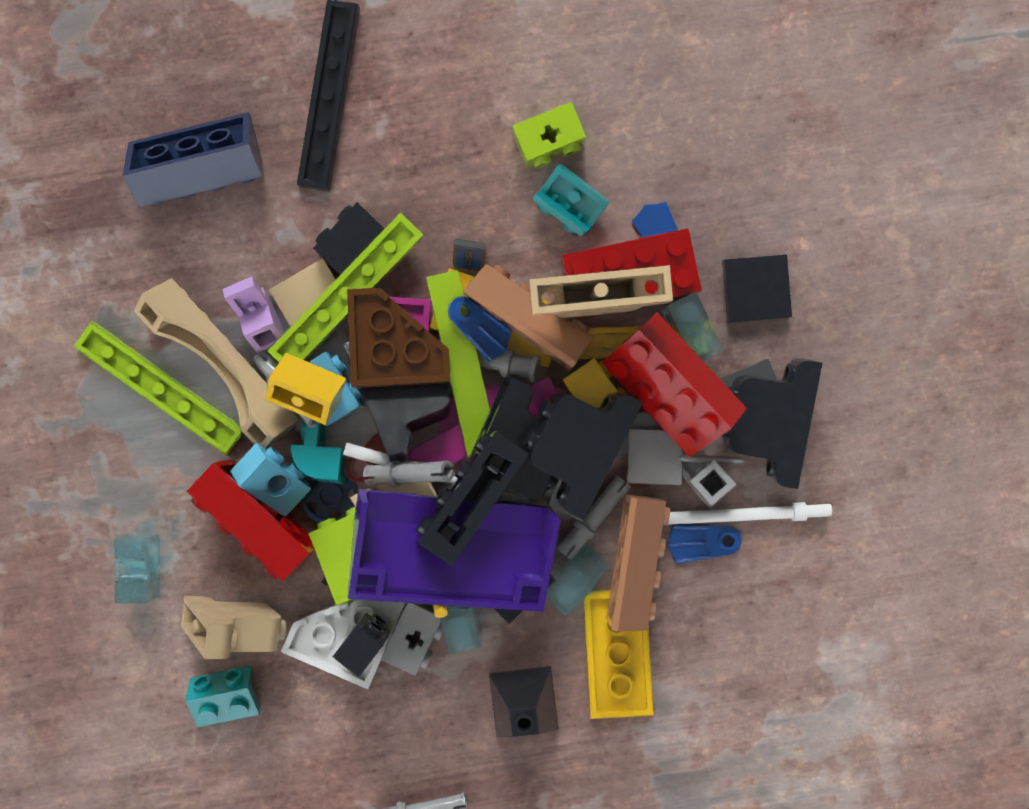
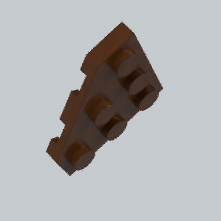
M381 288L347 289L352 388L451 383L449 348L429 333L423 325L394 302Z

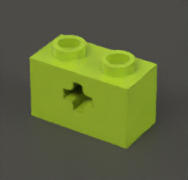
M572 101L512 125L513 136L526 168L533 165L535 169L544 167L552 162L553 157L562 153L564 157L571 156L582 149L581 146L585 144L586 140L585 132ZM549 133L551 137L556 136L555 143H551L549 139L545 140V134Z

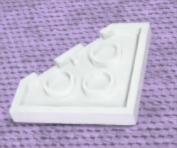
M356 600L347 605L336 606L335 604L293 622L281 652L369 689L405 603ZM366 612L371 616L376 614L387 622V629L391 633L380 651L363 673L357 677L332 656Z

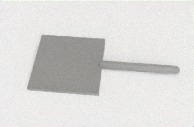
M629 429L627 483L682 485V461L712 462L715 460L717 463L737 464L744 462L742 457L697 455L689 457L688 455H683V450L664 430Z

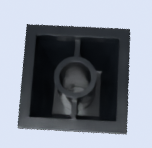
M551 666L489 673L496 737H518L559 730Z

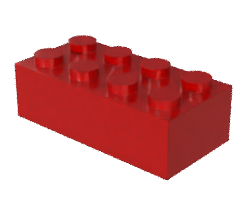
M689 228L564 254L561 258L564 276L670 265L673 300L694 296L702 291ZM646 282L645 290L649 294H654L657 291V286L654 282ZM600 315L573 317V319L582 320Z
M658 312L602 362L604 367L635 399L643 402L642 407L689 457H692L730 430L747 409Z
M233 460L213 462L186 491L193 497L191 502L204 513L208 511L216 519L215 524L222 532L227 535L232 534L239 540V547L244 553L250 557L256 556L264 564L262 568L270 577L276 580L279 578L283 582L297 572L315 552L309 532L290 514L286 517L240 488L231 473V470L236 465Z

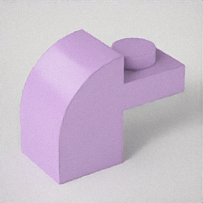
M251 276L222 289L225 300L239 317L244 337L256 353L271 348L284 332L273 303L264 287L260 288Z

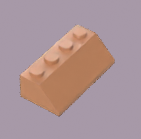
M485 264L463 290L464 297L472 300L511 329L513 333L568 371L571 370L593 338L587 334L590 329L576 319L571 323L566 318H558V315L533 316L530 287L523 282L518 286L509 280L511 274L499 265L495 264L492 268Z
M624 494L606 617L612 631L648 630L649 621L654 622L656 603L652 602L653 589H659L661 571L656 570L658 558H663L665 551V539H661L662 527L668 526L670 508L665 507L666 501L663 499Z

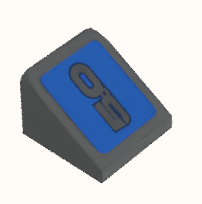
M463 239L454 240L453 266L480 271L485 264L487 251L485 243Z

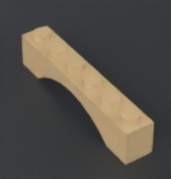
M171 278L142 293L134 312L155 335L171 339L188 347L204 358L218 372L235 400L239 414L240 429L254 445L258 443L267 449L289 433L298 422V417L293 411L265 400L267 382L252 368L250 362L234 348L229 339L216 328L207 314L197 307L183 288H180Z

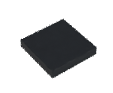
M787 254L725 259L722 261L727 323L792 318Z

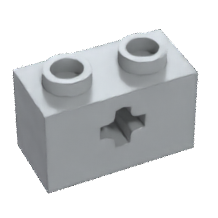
M407 603L380 660L416 676L419 667L426 669L433 654V651L428 648L433 638L439 641L447 623L441 621L442 618L435 617L433 606L429 604ZM415 630L421 632L417 643L411 641Z

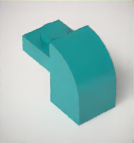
M313 420L316 423V427L310 428L306 423H303L301 440L304 442V445H291V455L297 468L316 481L345 485L349 456L343 455L344 449L325 447L327 425L318 424L317 421Z

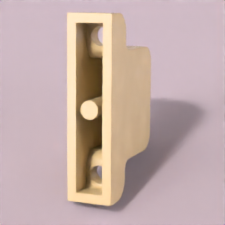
M670 265L529 279L533 316L558 315V318L621 313L635 311L642 306L665 304L673 301ZM646 282H654L656 284L657 291L654 294L646 292ZM544 292L553 293L555 297L554 302L545 304L541 299Z
M184 596L181 628L204 659H226L230 657V652H273L278 650V641L283 640L285 637V621L281 620V616L268 604L260 602L214 601L212 598L205 596Z

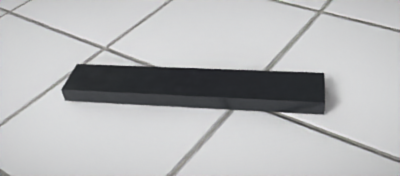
M327 0L297 179L299 187L330 192L360 10L359 5L356 3L338 0Z

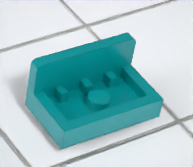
M561 163L557 165L541 190L532 198L538 203L537 208L542 213L550 217L554 215L563 222L562 226L567 232L574 236L579 234L581 237H584L590 231L611 202Z
M251 666L200 675L190 679L185 702L197 727L259 715L261 705L251 684L253 674Z

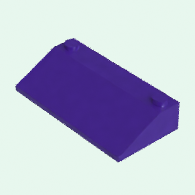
M358 489L353 525L348 599L544 612L561 521L551 506L496 502L451 566L424 548L416 540L419 534L415 530L426 515L429 517L433 515L438 507L435 504L438 496ZM463 500L453 516L448 514L446 519H450L461 528L463 523L460 520L473 501ZM443 522V523L441 524V526L439 527V529H438L439 532H440V530L442 529V527L444 526V522ZM457 532L454 533V535H453L452 538L450 539V542H451L452 539L455 537V535L457 534Z

